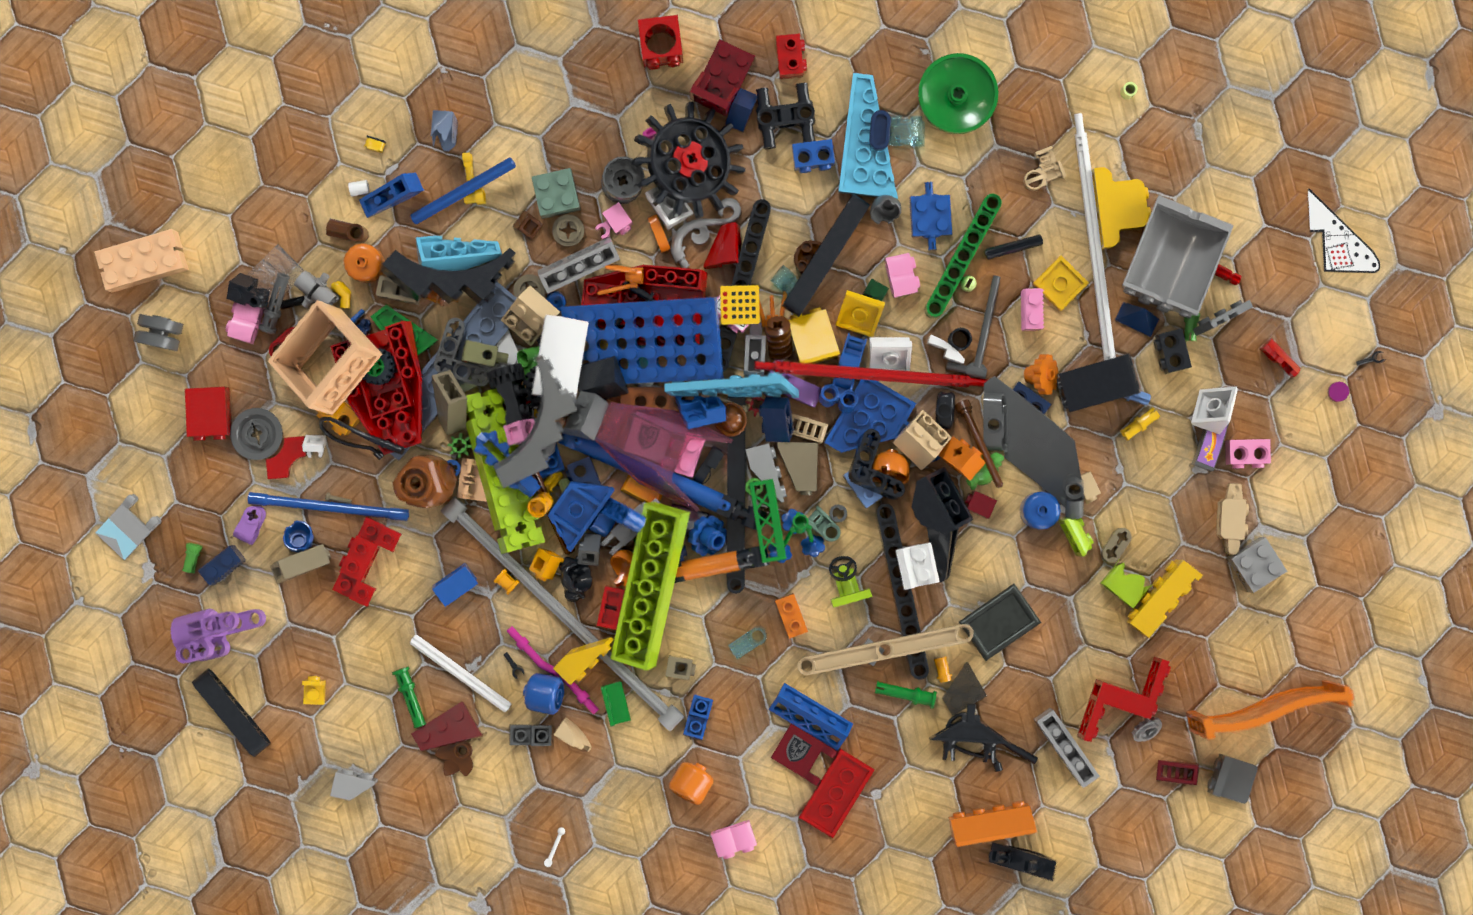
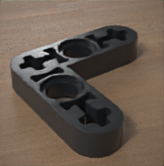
M868 429L862 434L849 469V479L856 485L889 499L897 500L904 494L905 486L901 481L871 468L881 437L875 429ZM871 435L874 441L867 447L866 445L869 442L868 436ZM860 452H866L869 455V460L863 461L860 458ZM860 466H863V468H861L860 475L862 476L860 478H857V474L855 472L860 468ZM873 477H877L881 480L880 487H876L873 485ZM896 486V490L899 491L896 494L893 493L894 490L892 489V487Z

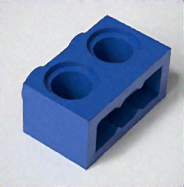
M832 139L792 144L794 170H799V173H808L814 168H819V171L830 170L831 166L835 164ZM825 151L828 153L829 158L821 160L818 157V153ZM806 154L809 157V161L802 163L798 160V156Z

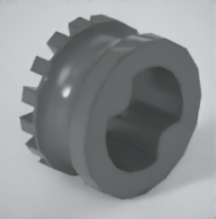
M834 505L829 511V516L834 522H842L847 517V510L843 505ZM835 508L844 511L841 519L833 517L832 512Z

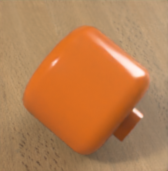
M365 243L356 244L345 254L344 268L347 274L354 280L362 283H372L383 274L380 270L385 260L381 252L372 245Z
M683 762L679 765L671 779L669 789L684 800L700 805L714 781L712 776L705 772L707 768L701 764L696 763L693 765L689 762Z

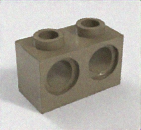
M379 276L376 296L419 305L420 300L416 302L390 278Z

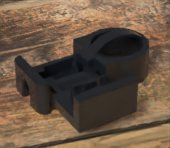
M716 446L712 447L693 481L702 485L705 484L704 480L709 472L710 475L707 481L710 479L711 469H716L724 456L721 449Z

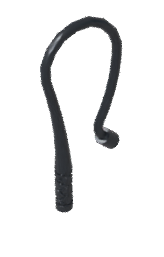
M322 417L319 420L320 429L330 439L346 446L370 450L379 460L384 456L380 449L339 439L325 429L323 421L334 422L360 437L399 454L404 452L405 448L403 446L362 432L335 418Z
M967 712L957 713L952 716L947 722L946 727L951 725L956 718L962 717V714H967ZM1013 743L1002 744L1032 764H1035L1038 760V757ZM955 744L956 750L973 757L983 758V754L968 751ZM995 757L996 763L993 764L995 772L1002 771V764Z

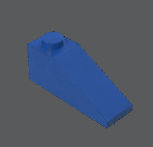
M416 172L405 173L359 199L366 217L370 218L423 192L424 189Z

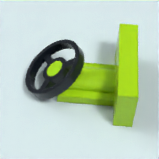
M839 556L833 559L829 565V573L835 579L840 597L830 599L833 608L872 597L869 588L859 591L855 577L857 565L854 559L848 556ZM849 560L847 564L833 566L837 561ZM852 563H853L854 566H855V569H854V570H853V568H850L851 565H852Z

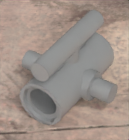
M304 271L298 276L294 286L305 294V300L302 303L305 308H309L317 300L329 305L338 302L340 297L326 286L327 280L330 277L328 274L322 273L320 278H316L310 272Z

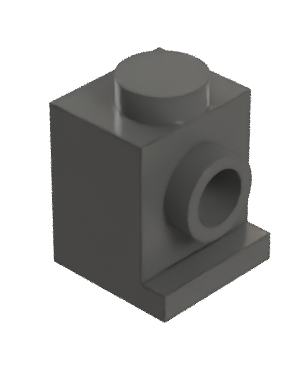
M585 533L584 541H580L578 549V564L598 566L601 535Z

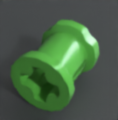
M751 478L747 481L745 489L749 495H751L750 489L748 488L749 483L753 481H760L759 479ZM760 485V489L756 490L755 495L758 496L763 491V485Z

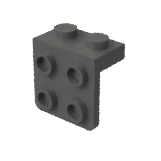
M1219 753V757L1214 762L1213 775L1208 781L1207 792L1245 804L1248 801L1258 768L1256 765Z

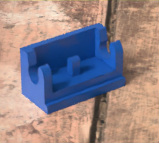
M464 563L432 586V590L446 607L476 586L478 582L468 565Z

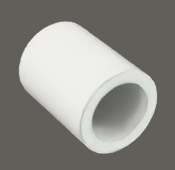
M367 180L348 183L351 197L369 194Z

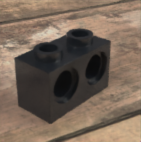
M1182 328L1155 335L1153 343L1155 350L1159 351L1161 358L1158 360L1161 371L1164 370V374L1192 367ZM1166 337H1170L1173 340L1171 348L1165 345ZM1172 356L1178 359V365L1176 367H1173L1170 364V358Z

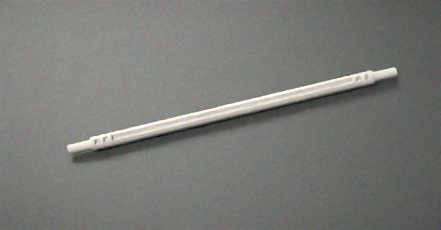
M1082 113L1074 114L1076 126L1075 141L1105 361L1115 358L1116 355L1087 133H1084Z

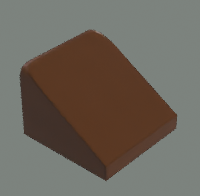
M523 211L513 224L515 229L530 240L535 237L543 226L539 220L526 211Z

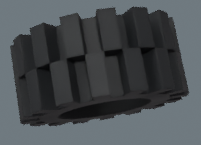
M521 363L504 366L486 373L491 389H496V385L509 381L522 382L526 380Z

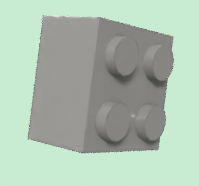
M1266 537L1257 538L1240 549L1238 554L1226 558L1247 592L1250 593L1258 591L1287 572Z

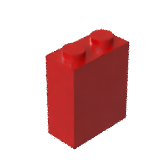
M225 386L186 388L187 437H193V441H205L206 437L213 436V440H225L226 436H230V388Z

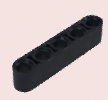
M206 669L192 681L195 689L249 754L256 757L271 744L265 733L212 670Z

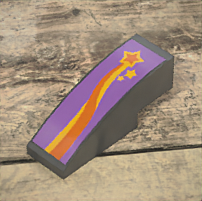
M1228 425L1220 435L1203 429L1197 444L1198 448L1191 463L1192 465L1209 472L1214 471Z

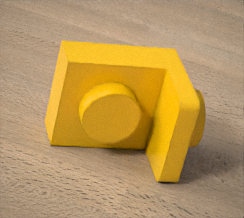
M308 676V679L302 681V685H304L303 704L324 705L326 680H320V676Z

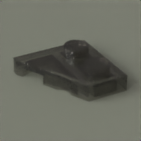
M968 662L963 665V668L955 677L949 689L942 696L952 716L967 708V704H974L987 697Z

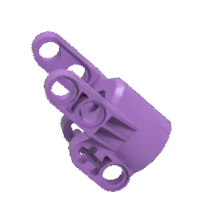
M209 608L173 619L170 629L173 644L177 649L176 658L180 663H191L223 657L230 651V644L226 640V635L261 627L266 621V615L260 609L236 614L233 611L217 613L214 609ZM254 613L259 615V622L257 624L252 621ZM239 618H240L241 621H242V625H241V627L238 629L237 626L239 625ZM222 645V649L214 650V647ZM203 647L206 650L204 652H199V649ZM185 648L190 652V657L187 660L183 657V650Z

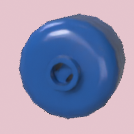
M1043 491L1029 494L1024 498L1020 506V516L1023 522L1030 528L1037 530L1048 529L1055 525L1061 513L1060 504L1056 497Z
M540 673L533 674L523 690L526 708L534 712L550 715L556 714L561 707L564 697L563 680L556 676Z

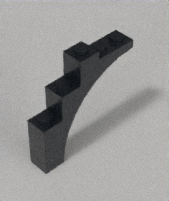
M509 248L500 257L486 265L469 270L445 271L422 266L395 250L382 263L380 271L416 302L421 298H427L433 290L448 304L453 299L457 301L465 292L481 306L484 302H490L495 296V293H493L496 287L495 283L502 277L500 273L504 269L509 270L515 263L513 259L516 253Z

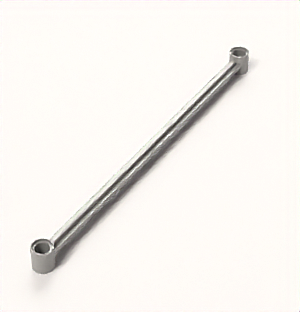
M454 496L442 508L441 512L451 522L454 523L457 520L585 644L599 641L509 553L501 554L498 543L465 512L468 508L457 497ZM610 650L604 657L600 654L598 657L660 715L658 720L666 729L672 731L684 718V715L674 705L671 704L668 707L623 663L611 660L612 652Z

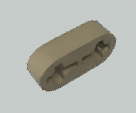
M1118 528L1112 533L1101 550V556L1104 561L1116 562L1131 541V533L1128 529ZM1125 532L1126 540H1121L1119 544H1116L1119 540L1117 534ZM1116 546L1113 552L1115 554V557H1110L1108 559V554L1106 553V550H1112L1113 547Z

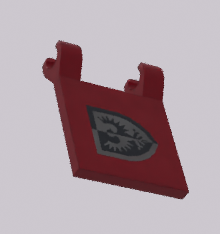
M791 723L771 758L817 786L820 782V777L809 772L821 751L831 758L835 757L837 751Z

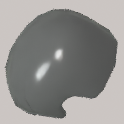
M882 195L875 198L870 209L871 219L876 224H880L881 221H886L890 224L900 216L902 212L901 203L890 195Z

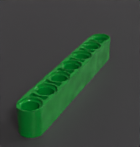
M997 194L987 195L978 208L925 305V313L929 318H937L944 312L1001 207L1002 200ZM993 199L996 202V208H989L987 200ZM977 218H986L987 225L980 226L977 222ZM968 235H976L977 243H970L967 238ZM960 251L967 253V261H961L958 258ZM956 269L958 271V278H951L948 274L949 270ZM939 287H947L949 290L948 296L940 295ZM930 304H937L939 306V313H931L929 310Z

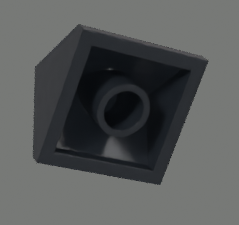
M616 356L581 365L578 382L579 392L584 391L597 394L603 400L629 393Z

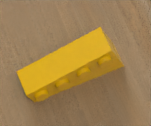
M1171 560L1164 569L1166 570L1164 575L1157 577L1153 582L1152 586L1154 587L1150 593L1146 592L1141 598L1140 602L1142 603L1137 609L1133 608L1127 617L1129 619L1127 623L1143 636L1150 638L1166 619L1165 613H1170L1179 603L1178 598L1180 596L1183 597L1185 594L1187 595L1192 589L1191 583L1193 580L1197 579L1199 581L1203 576L1184 560Z

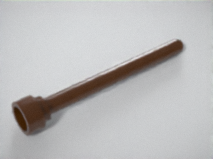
M968 399L962 400L955 405V409L961 417H964L975 443L982 453L981 456L986 462V467L995 486L1001 488L1003 482L971 415L972 405Z

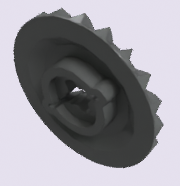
M251 408L245 410L236 417L231 426L230 437L232 445L245 458L251 460L266 459L273 455L282 443V425L279 419L266 409ZM255 428L258 431H262L259 440L256 437H252V434L255 433Z

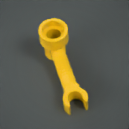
M470 152L462 153L467 181L474 178L473 156ZM480 188L464 197V203L486 204L484 188Z

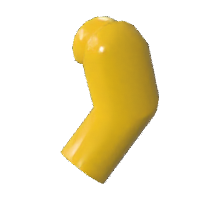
M333 282L331 290L341 297L340 308L350 309L351 290L344 282Z

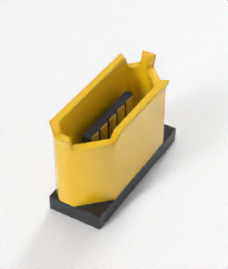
M367 135L364 148L383 153L386 141Z

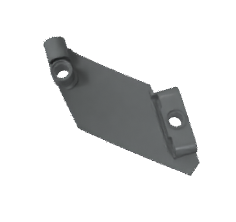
M993 376L984 383L983 441L988 451L1004 450L1005 458L1056 497L1062 506L1065 507L1066 517L1070 519L1082 518L1084 516V482L1081 478L1075 440L1025 398ZM995 419L999 424L992 426L989 421ZM1076 484L1080 488L1078 490H1072L1070 489V486Z

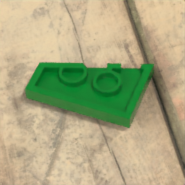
M388 305L383 306L370 316L381 331L386 326L401 321H410ZM411 321L419 357L439 340Z

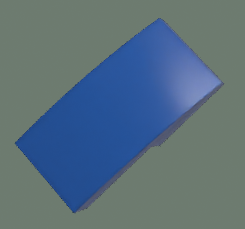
M698 695L693 696L683 733L684 736L703 740L713 699Z

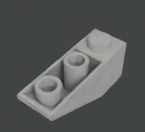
M768 443L745 449L751 471L761 481L773 479L776 498L780 502H784L783 498L787 497L784 485L780 486L778 478L782 476L779 466L775 467L773 459L777 458L774 446L770 447Z

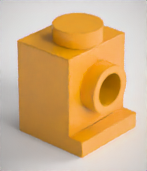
M538 548L529 570L536 574L535 577L542 581L552 580L560 562H564V558L551 550Z

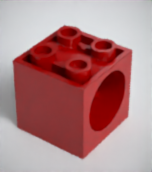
M678 15L638 19L644 68L648 67V70H656L663 65H668V67L672 68L680 66V63H684ZM657 33H666L671 38H674L675 45L668 53L656 54L648 49V40Z

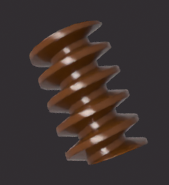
M775 316L768 319L765 329L768 355L776 361L787 359L793 353L791 324L783 316Z

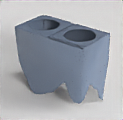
M433 110L431 126L433 148L436 136H438L442 149L450 151L456 145L457 118L452 111Z

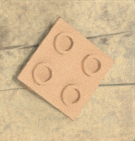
M462 458L457 498L487 502L476 460Z

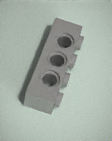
M608 237L539 269L538 276L548 294L606 265L612 264L620 260L611 238Z
M1049 708L1034 718L1038 727L1082 788L1100 777L1053 709Z

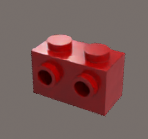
M800 33L777 35L776 50L779 79L803 77L804 71H807L806 59H802V51H805L804 39H800Z

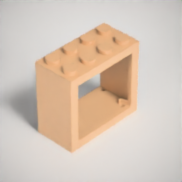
M317 300L298 322L293 331L285 338L280 347L274 351L268 362L308 408L333 415L381 357L382 353L340 308ZM336 326L352 345L320 384L316 386L301 368Z

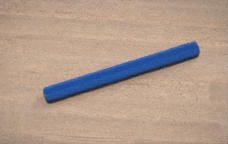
M511 157L505 159L410 215L411 220L414 224H419L516 167L514 160Z

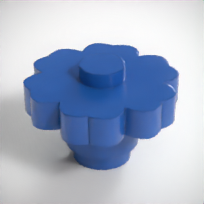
M713 515L708 518L702 516L696 520L694 528L689 531L688 542L692 544V550L701 556H705L707 553L714 555L718 552L726 541L727 530L723 528V521Z

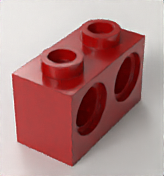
M605 586L596 626L617 630L625 589Z

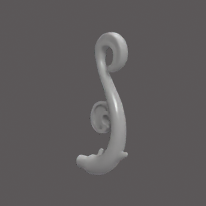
M723 199L721 202L724 208L718 211L719 216H723V210L726 207L732 208L734 213L730 218L696 219L685 223L677 231L672 228L671 253L676 263H679L682 268L690 266L685 259L684 250L686 247H682V241L687 233L694 229H699L700 234L697 235L692 232L691 239L694 244L702 245L710 237L706 226L725 225L736 221L740 217L741 207L735 199Z

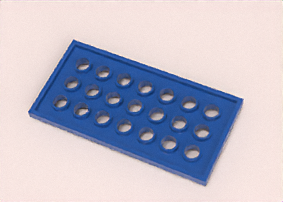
M717 297L561 307L562 317L588 322L585 341L588 342L589 349L583 352L582 363L584 360L593 362L616 356L626 384L724 378ZM695 313L701 314L703 318L701 324L694 322L693 316ZM676 314L681 315L683 318V323L680 326L674 322ZM657 315L661 316L664 320L661 327L655 324V317ZM637 317L644 319V326L642 328L636 325ZM618 318H622L625 321L623 329H620L616 324ZM599 319H603L606 322L604 330L599 329L597 325ZM697 333L704 336V343L702 345L695 341ZM678 334L682 335L685 339L683 346L676 343V336ZM658 336L665 338V345L663 347H660L656 342ZM639 337H643L646 340L644 348L639 347L637 343ZM620 338H624L627 341L625 349L620 348L618 345ZM601 339H605L608 343L606 350L601 349L599 346ZM698 354H703L706 357L704 365L697 362ZM679 355L686 357L687 362L685 366H681L678 363L677 358ZM660 356H664L667 359L665 367L660 366L658 363ZM641 357H645L648 361L646 368L641 367L639 364ZM622 358L627 359L629 362L627 369L622 368L620 365Z

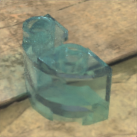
M898 115L890 116L891 128L888 146H925V122L922 121V116H910V119H902V116Z

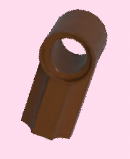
M331 218L327 223V236L353 241L358 244L366 242L369 237L368 230L359 224ZM361 229V236L355 239V230Z

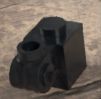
M239 273L229 281L226 299L244 306L248 303L252 307L265 308L268 306L270 291L263 287L257 288L258 279Z

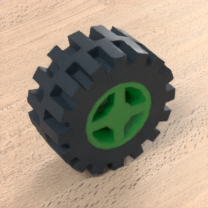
M378 349L382 353L381 357L363 377V380H366L369 384L382 385L389 383L390 379L395 377L393 374L397 373L394 356L385 349Z

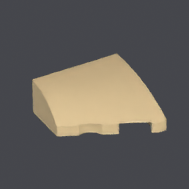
M568 718L562 721L554 734L570 746L579 749L584 748L588 752L592 748L585 734Z

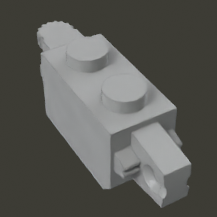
M762 323L750 324V334L745 336V378H748L751 374L764 376V370L754 369L755 361L765 362L766 336L762 335Z

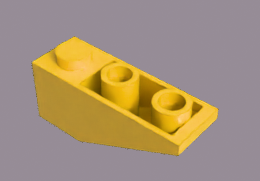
M609 637L573 648L553 669L569 685L575 680L579 683L587 674L584 672L586 668L592 669L599 662L597 657L600 654L604 657L611 649L609 645L614 639Z

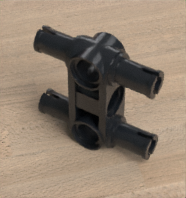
M798 83L795 85L798 102L778 106L770 105L768 88L756 89L758 107L756 109L758 130L762 132L764 150L776 148L774 130L799 126L802 129L803 143L816 141L813 125L816 123L813 102L809 98L808 83ZM807 109L811 112V116L804 118L800 115V112ZM768 114L772 120L769 123H764L760 119L761 116Z

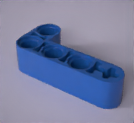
M609 498L588 529L602 537H606L615 522H618L634 532H639L645 524L646 517L624 504Z

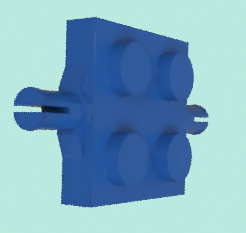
M925 182L924 195L909 197L911 237L928 239V250H937L936 238L952 235L950 195L933 194V182Z

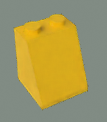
M821 307L809 310L810 314L804 316L802 314L799 317L796 315L790 316L792 342L798 363L815 364L840 355L826 309L821 310Z

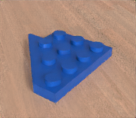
M860 380L854 390L858 396V403L854 411L851 413L841 412L824 443L840 453L857 449L862 434L868 429H875L879 432L880 442L896 439L909 424L907 419L916 403L878 381ZM849 399L846 405H852L853 402ZM871 435L868 436L869 442L866 446H869L874 441Z

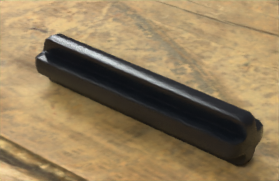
M1039 234L985 249V256L989 260L1041 246L1043 238Z

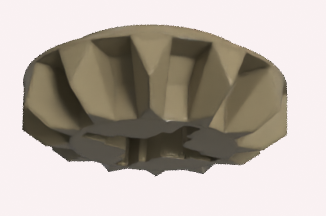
M567 214L560 216L554 222L552 233L560 245L569 247L577 245L582 240L584 226L578 217ZM568 222L571 229L577 230L570 233L569 239L565 232L560 231L567 228Z
M532 274L521 276L514 284L513 292L516 298L527 289L526 283L532 288L538 287L535 290L543 297L546 293L540 278Z

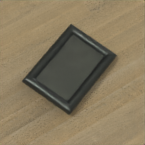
M1014 583L959 621V624H967L972 627L974 635L971 641L985 661L1042 623ZM963 628V630L966 632V634H967L968 637H969V636H970L969 630H968L967 628Z

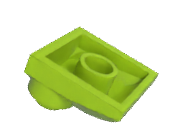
M1063 517L1059 519L1058 522L1075 555L1085 556L1087 551L1092 549L1091 545L1094 542L1090 534L1085 533L1083 529L1085 525L1082 518L1070 519Z

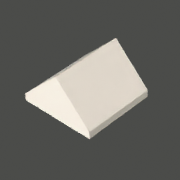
M658 187L645 193L646 198L667 230L694 214L688 204L684 203L681 215L674 217L673 208L675 200L666 196L662 203L654 206L652 203L660 193Z
M1238 388L1200 389L1191 421L1192 425L1220 435L1230 422Z

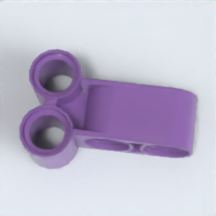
M782 374L787 381L799 390V398L793 399L815 408L822 388L791 374ZM783 394L792 398V395L790 394Z

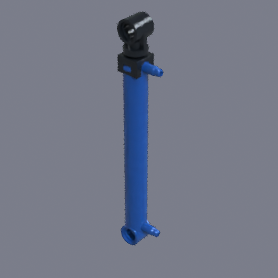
M562 433L563 439L558 441V443L724 517L731 519L732 516L734 521H737L738 518L742 519L741 524L757 531L753 507L749 505L748 508H744V503L740 501L738 503L737 499L637 455L625 452L623 449L598 438H595L593 441ZM758 509V514L765 519L767 513ZM759 518L761 526L764 521Z

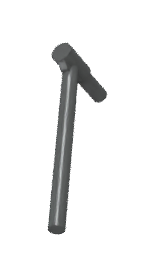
M993 275L975 361L969 365L967 364V366L947 362V370L965 373L967 376L980 379L986 378L987 369L982 364L1001 279L1000 276Z

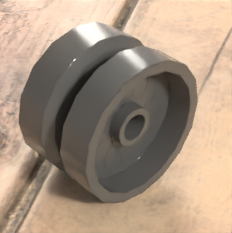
M139 314L137 324L140 327L149 329V332L135 331L133 342L178 351L180 341L176 338L168 337V333L174 335L182 334L184 324L157 315Z

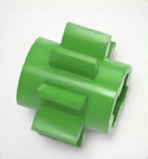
M462 433L459 434V438L451 436L453 442L452 444H447V446L453 449L450 454L458 453V458H461L463 453L469 456L468 449L472 448L468 443L470 441L469 437L463 439ZM460 440L465 444V448H461V451H459V448H456V444H459Z

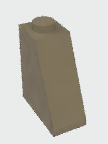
M451 370L432 375L438 420L446 435L465 430L467 397Z
M777 442V448L795 490L800 491V495H812V491H817L818 443Z
M322 544L278 560L270 567L276 583L280 584L326 566L330 563L329 559H331L328 549L324 548Z

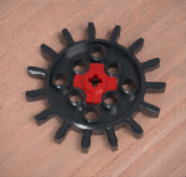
M691 101L685 106V117L678 119L672 105H666L664 111L669 123L664 126L652 115L648 117L645 121L656 132L652 139L644 135H637L634 139L638 144L648 147L647 157H637L631 161L632 165L648 166L650 177L642 179L638 183L639 188L646 187L654 182L660 190L652 204L657 206L668 196L675 200L673 216L678 217L683 211V204L692 203L696 219L703 217L701 203L703 200L709 199L716 211L723 209L724 206L716 193L722 188L728 194L736 195L739 190L726 180L729 173L742 174L746 169L742 166L731 165L730 154L737 153L744 148L743 144H735L728 147L723 138L725 134L730 132L733 125L731 123L727 124L719 131L710 123L715 115L716 110L714 108L707 111L703 120L694 118V102ZM696 130H700L703 133V139H699L696 136ZM679 136H681V137H683V138L685 139V141H686V145H685V146H683V145H681V144L679 143V141H678ZM661 143H665L668 146V152H664L661 149ZM704 149H708L710 151V158L705 157L703 153ZM669 162H673L675 164V171L669 169ZM712 167L717 169L718 177L712 175ZM694 174H697V175L700 176V178H701V182H700V183H696V182L694 181V179H693ZM677 180L682 182L683 190H679L676 187Z

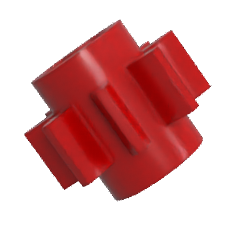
M751 397V401H745L746 404L750 405L747 412L752 410L754 417L759 413L758 408H752L754 400L764 402L765 399L761 397Z

